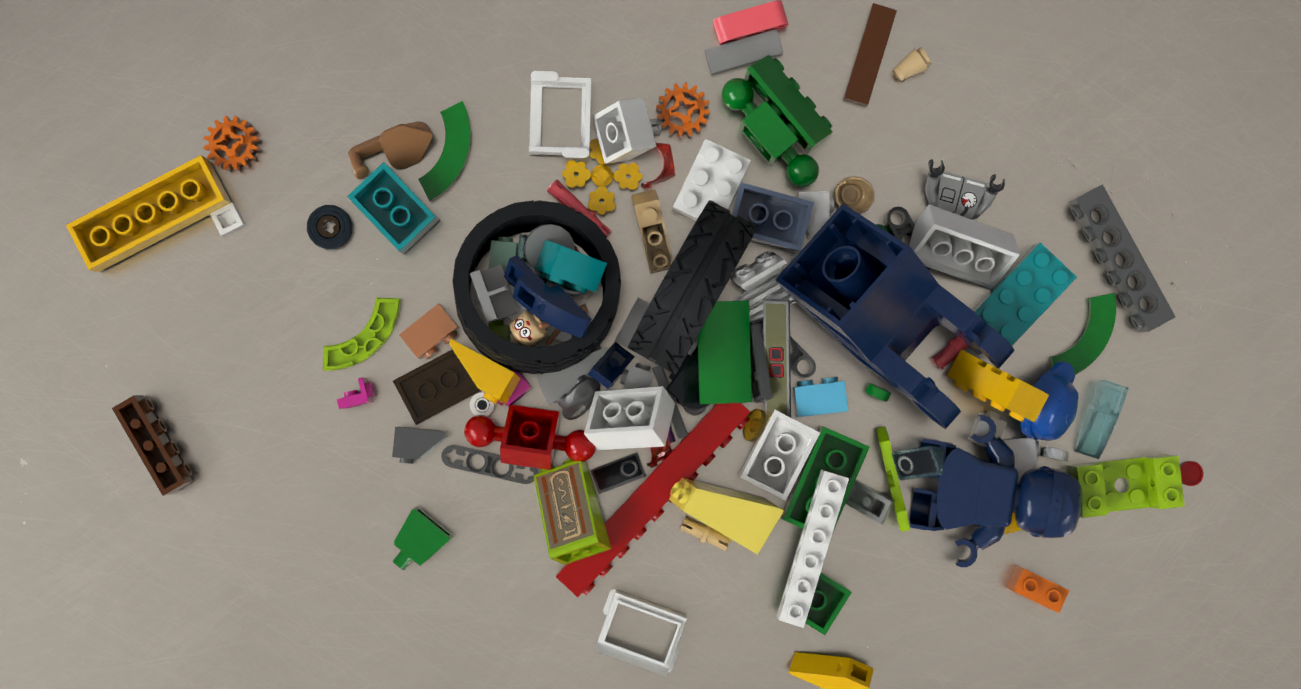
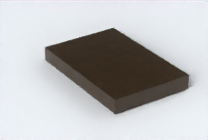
M453 349L393 380L415 425L481 391L477 388Z

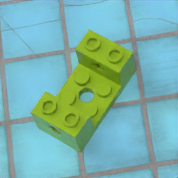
M1164 454L1067 465L1068 473L1075 477L1082 487V511L1080 514L1082 518L1108 515V512L1149 507L1155 509L1185 507L1179 456ZM1119 478H1124L1127 483L1126 489L1122 492H1118L1115 489V482Z

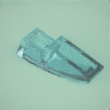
M1099 380L1092 404L1088 406L1074 449L1075 452L1096 459L1100 458L1118 420L1129 389L1128 387L1107 380Z

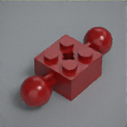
M509 404L505 427L496 426L492 419L484 415L473 416L464 427L466 440L475 447H485L493 441H500L501 463L551 470L555 450L565 451L571 460L581 462L589 460L596 451L594 444L584 435L585 430H575L568 436L558 435L560 427L558 411Z

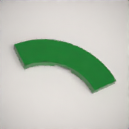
M463 101L440 112L445 125L444 148L434 167L418 179L430 202L444 194L455 183V180L465 167L469 156L471 126Z
M1115 293L1088 298L1089 315L1084 333L1070 348L1050 357L1052 367L1057 362L1064 361L1071 364L1076 375L1099 357L1113 332L1116 319Z

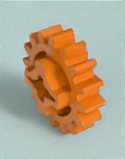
M686 82L683 88H679L678 84L675 83L673 91L668 88L665 89L666 97L659 96V101L663 104L656 105V110L662 112L657 115V119L664 120L661 128L669 127V135L677 131L679 138H682L683 132H687V135L692 137V130L695 129L699 133L701 132L699 124H707L708 121L703 116L710 115V110L704 109V107L709 105V100H702L705 93L703 91L697 94L696 85L692 89H688ZM684 95H689L693 97L695 100L690 101L686 99ZM674 97L675 103L673 107L666 110L667 104ZM680 105L688 109L687 115L683 116L681 112H677ZM700 111L699 117L692 123V115ZM675 119L681 122L682 126H678L672 123L670 120Z
M224 116L223 123L215 120L216 127L207 128L211 135L204 136L203 139L207 140L209 144L203 148L206 151H211L207 158L215 160V166L220 167L223 164V169L229 171L231 166L234 170L239 171L240 164L248 167L247 160L249 158L251 160L256 159L252 153L253 151L260 150V148L254 145L260 139L257 136H252L256 129L253 127L248 128L249 122L246 120L240 123V118L234 116L232 121L229 117ZM235 128L241 129L245 135H237ZM231 139H234L236 143L232 144V148L228 147V144L231 143ZM218 152H226L229 160L222 158Z

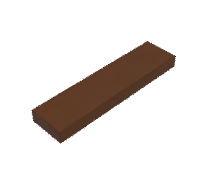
M875 3L872 4L843 98L844 100L868 106L897 10Z

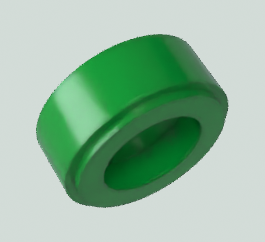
M868 383L865 390L867 394L885 402L889 400L892 394L872 383Z

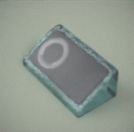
M926 446L892 452V458L899 479L902 481L943 475V449Z

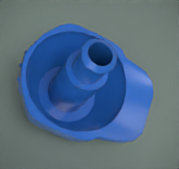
M1064 361L1057 362L1033 386L1049 394V397L1035 422L1026 418L1021 422V430L1027 437L1034 440H1056L1073 423L1077 413L1079 394L1073 385L1075 373L1071 364Z

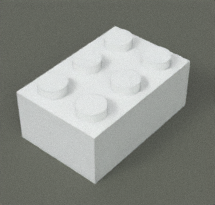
M705 139L673 205V211L697 221L709 200L728 209L751 160Z
M663 386L595 391L584 435L594 444L596 450L663 447L666 445L675 403Z

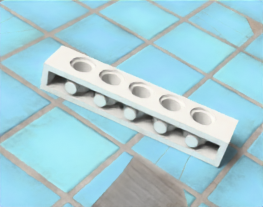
M822 469L820 471L778 609L777 618L779 621L802 628L805 626L849 481L847 477Z

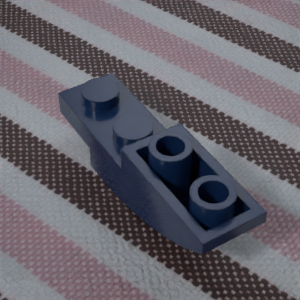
M518 255L509 258L504 277L515 287L512 297L529 312L549 325L579 338L585 337L591 322L588 314L559 285L549 288Z

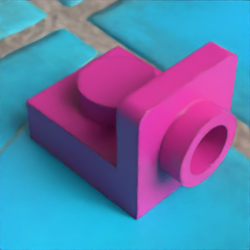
M364 377L358 378L361 393L358 394V390L343 393L344 398L337 399L339 409H348L372 403V396H375L372 382H368L367 378Z

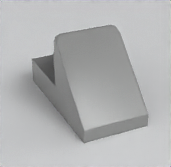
M855 480L846 501L847 505L884 525L894 503L887 493L878 492L858 480Z

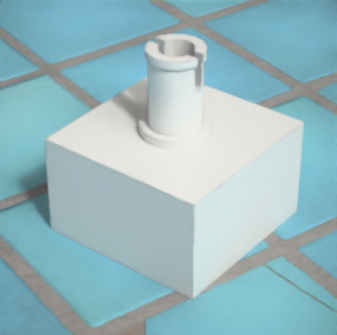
M644 98L617 101L592 116L605 164L628 161L656 147L654 135L660 133L661 126L653 127V125L660 122L658 119L649 120Z

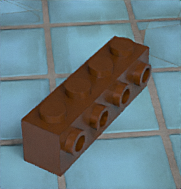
M133 395L112 408L162 496L173 494L193 482L190 477L192 472L189 466L180 460L177 455L179 454L178 447L172 440L169 441L165 434L167 429L160 419H156L152 412L154 406L147 397Z

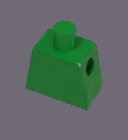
M415 507L411 510L393 542L401 550L394 558L393 563L402 570H405L412 560L421 566L454 536L421 509Z

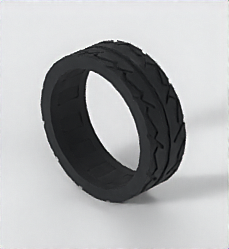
M532 200L517 202L500 208L476 224L465 238L455 259L452 282L457 316L465 334L479 352L495 363L515 372L544 374L558 372L584 360L598 348L609 333L616 316L620 296L621 275L615 251L610 241L606 239L607 236L595 222L581 212L575 211V209L563 204L540 200L534 202ZM553 224L560 226L569 232L574 243L580 246L590 257L607 263L601 278L603 286L602 304L594 319L590 322L587 333L583 338L574 336L559 344L543 347L523 346L505 340L490 330L475 310L470 296L472 282L470 273L475 271L482 257L490 250L491 240L498 241V237H509L521 232H530L540 225Z
M709 200L651 300L628 348L647 359L650 357L656 360L655 363L676 374L758 226L739 215L733 216L730 214V210Z

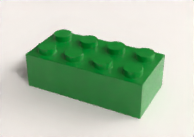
M820 426L818 430L820 434L796 480L780 518L803 529L822 469L849 478L836 520L837 524L870 446Z

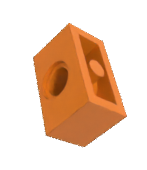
M1018 565L1007 585L1009 590L1057 613L1060 612L1070 591Z

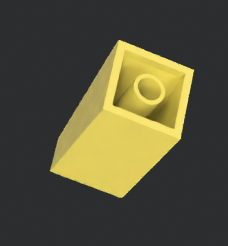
M681 478L680 482L674 484L669 498L682 511L757 555L784 510L764 497Z

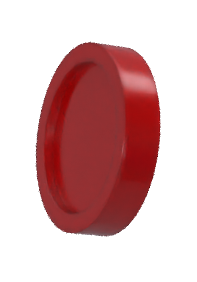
M1186 461L1180 465L1182 484L1195 486L1202 481L1204 472L1200 464L1194 461Z

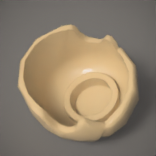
M847 177L837 184L834 190V200L838 207L845 204L857 213L866 212L874 202V189L870 182L862 177Z

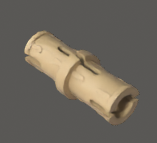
M688 516L685 517L680 527V531L700 539L699 542L703 544L707 542L723 551H726L727 545L731 541L730 538L708 525H703Z

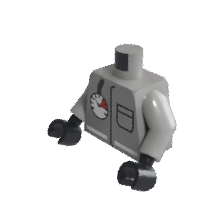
M933 159L928 162L930 172L928 173L925 185L928 203L971 220L981 216L991 206L998 192L1004 189L1005 179L999 185L993 183L996 174L990 177V187H987L988 183L945 172L943 160H941V165L938 168H933Z

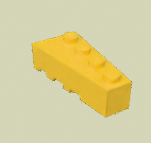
M960 350L947 375L955 380L954 386L965 392H968L969 389L973 390L972 396L984 402L987 398L990 399L991 406L1002 412L1005 409L1010 410L1009 416L1021 422L1025 418L1035 422L1049 397V394L963 350Z

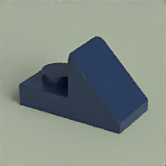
M614 342L588 374L609 389L615 384L623 370L628 367L635 356Z

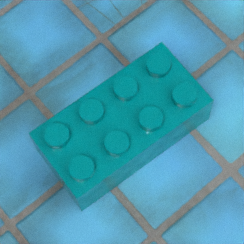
M1040 242L1033 245L972 310L1013 346L1069 287L1077 276Z

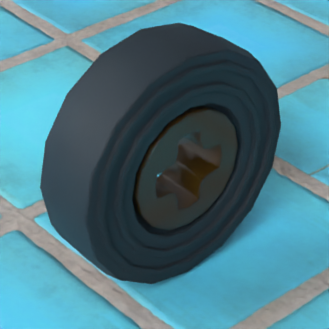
M323 205L316 208L310 214L307 221V233L315 245L323 249H336L342 247L349 240L352 233V222L350 216L342 208L335 205ZM325 222H335L333 233L329 231L324 232Z

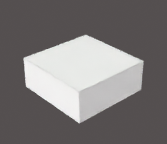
M230 203L210 213L220 235L223 237L246 226L234 203Z

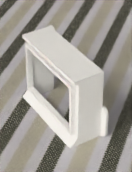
M533 71L531 73L529 155H563L566 158L589 157L591 78L559 77L555 71ZM542 87L582 89L580 148L541 147Z
M612 589L603 609L604 614L607 616L594 651L666 677L667 673L672 671L679 652L677 645L687 621V615L617 589ZM618 603L678 625L664 662L605 641Z

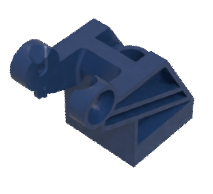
M842 204L775 279L794 301L859 362L908 397L925 415L944 429L953 422L961 410L938 389L930 377H924L906 362V359L936 326L942 325L962 338L976 354H984L998 369L1015 351L1012 345L995 329L989 326L982 317L939 285L910 246L845 204Z

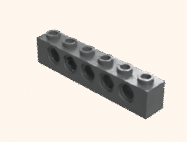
M1103 184L1070 201L1072 214L1077 220L1080 219L1084 226V236L1089 242L1092 241L1095 246V255L1098 261L1106 266L1108 270L1107 277L1113 286H1117L1120 292L1119 299L1125 308H1129L1132 314L1131 321L1135 328L1141 330V332H1149L1175 318L1176 316ZM1093 210H1097L1100 213L1101 219L1099 222H1095L1092 219L1091 213ZM1105 232H1109L1112 235L1113 241L1111 244H1107L1104 241L1103 236ZM1118 253L1123 255L1125 259L1122 267L1116 263V255ZM1130 275L1137 280V285L1134 289L1128 285ZM1143 297L1149 302V307L1146 311L1140 306V300Z

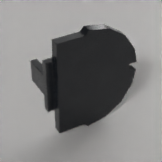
M697 346L691 356L687 354L677 373H671L669 378L672 382L666 388L676 398L678 404L692 409H700L710 405L700 404Z

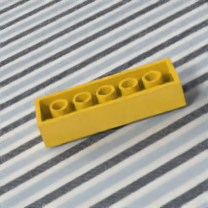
M200 155L67 224L66 227L88 270L100 272L210 215V213L230 204L231 201L210 160Z

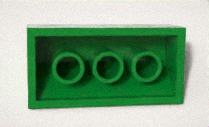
M767 55L747 68L744 79L751 84L753 90L763 102L766 101L769 105L774 104L781 113L780 118L785 124L790 123L798 133L796 135L798 138L797 143L808 155L833 133L830 129L832 125L824 115L820 117L814 110L816 108L814 102L808 96L804 98L799 92L800 86L796 80L785 75L783 72L784 66L777 58L772 59L770 55Z

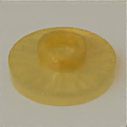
M754 409L748 415L750 420L743 427V436L747 441H756L765 428L766 414L760 409Z

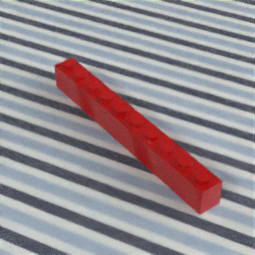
M741 403L715 404L604 523L612 549L566 564L557 573L556 578L577 598L582 593L586 596L595 587L593 581L598 575L603 578L613 567L610 564L616 556L621 559L630 549L627 544L633 538L638 540L647 531L644 526L650 520L655 522L664 513L662 507L667 501L672 504L669 498L674 484L680 482L681 478L695 480L699 475L696 470L702 464L706 467L716 457L713 452L719 446L724 448L733 439L730 434L736 427L741 430L749 422L750 418L747 416L750 414V411Z

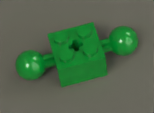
M742 78L729 80L722 89V100L728 108L742 110L747 116L742 120L739 128L771 166L783 158L788 164L787 175L793 184L800 187L813 184L818 178L819 166L813 157L806 154L799 155L794 149L798 141L796 137L798 133L790 123L785 124L781 120V113L774 104L769 105L764 101L760 106H757L753 101V88L747 80Z

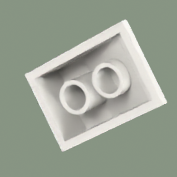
M774 410L738 476L786 501L820 432Z

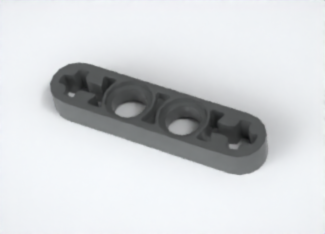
M459 445L447 446L441 454L443 463L451 468L521 484H529L534 481V476H529L525 480L521 473H515V478L510 477L514 470V465L509 464V470L506 474H499L495 469L496 462L501 460L499 454ZM456 449L457 455L465 456V451H468L466 467L462 466L463 460L457 459L454 463H451L447 453ZM476 454L483 456L485 460L484 466L480 469H476L471 465V458ZM517 465L516 468L525 469V466ZM530 467V471L533 472V475L538 474L537 468Z

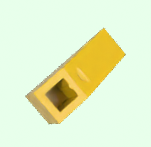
M795 652L788 673L823 689H869L874 668L852 658Z

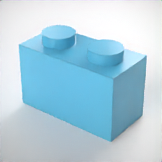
M838 377L823 378V384L813 385V380L799 381L798 387H792L796 417L848 411L845 381L838 382Z

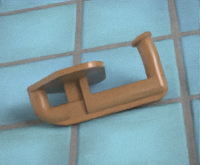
M421 121L398 124L383 131L377 137L355 145L348 152L355 177L357 179L367 177L369 170L363 165L361 159L382 150L390 164L397 169H403L420 162L433 137L430 127Z

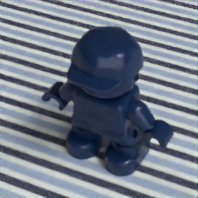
M978 415V419L988 424V433L983 437L973 434L970 438L986 445L984 449L990 461L982 460L957 447L952 442L922 437L920 451L930 450L937 471L917 476L938 477L939 484L937 492L914 488L909 527L939 531L973 524L980 525L971 534L972 538L970 540L967 538L954 540L957 546L966 545L970 548L968 558L956 561L955 564L959 567L971 566L976 561L979 548L984 550L1000 541L1005 527L1011 524L1012 513H1015L1017 526L1023 531L1030 532V535L1033 537L1062 538L1072 534L1075 530L1082 511V487L1080 482L1069 473L1043 466L1039 469H1029L1021 476L1020 481L1017 482L1018 471L1014 468V453L1000 437H995L996 425L990 417L985 415Z

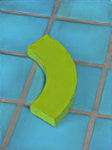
M375 297L372 315L365 328L358 335L340 344L323 346V371L349 368L375 354L385 344L396 326L402 299Z
M886 426L879 427L876 432L889 490L894 501L893 505L899 529L901 532L909 531L907 511L898 480Z

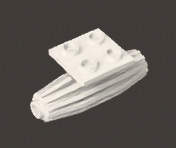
M768 251L756 257V262L749 266L744 264L734 271L735 274L730 277L734 283L746 290L734 301L749 300L750 325L763 321L764 299L790 300V305L796 302L775 280L783 272L782 266L787 264V262L774 252L769 253Z

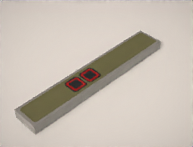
M763 300L764 350L772 392V399L764 402L765 425L774 410L791 418L790 300Z

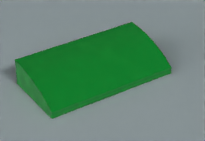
M749 300L717 301L698 334L700 404L752 402Z

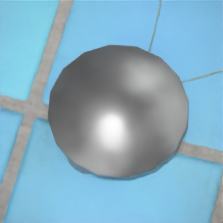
M586 375L578 377L575 386L570 392L564 394L559 399L558 405L562 408L564 418L568 420L577 419L591 408L595 391H600V383L594 378H588Z

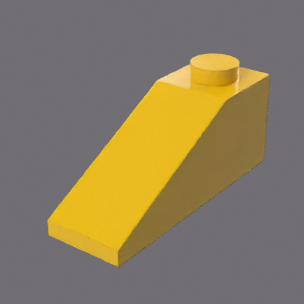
M450 339L449 345L477 388L485 393L483 398L493 404H497L500 401L506 405L521 378L509 369Z

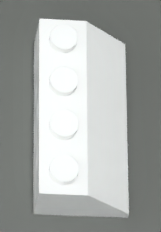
M930 204L915 222L909 244L926 267L989 289H993L1020 256L1013 234Z

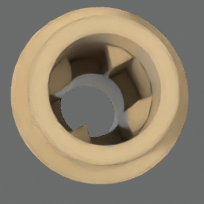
M922 47L917 50L914 48L893 70L899 80L902 81L928 70V66L932 62Z

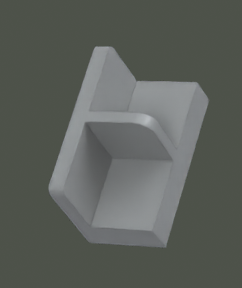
M501 265L484 271L478 270L470 273L488 323L518 313Z

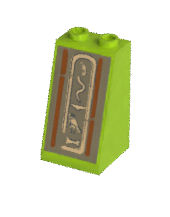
M571 459L565 460L563 462L564 465L556 468L552 466L551 470L541 469V473L533 475L549 557L563 565L612 549L586 462L573 461Z

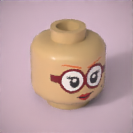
M525 310L510 323V338L513 343L534 347L547 336L548 330L547 327L539 328V324L544 321L528 310Z

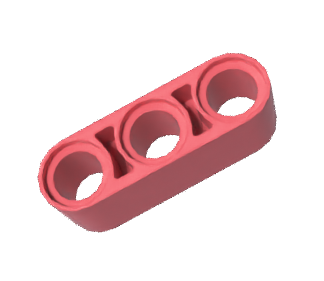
M782 0L730 13L713 20L719 45L775 29L780 30L789 25Z

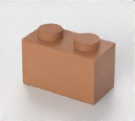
M438 303L400 333L399 336L418 359L425 357L427 360L438 351L436 347L443 341L447 344L450 339L457 337L456 331L460 327L446 309Z

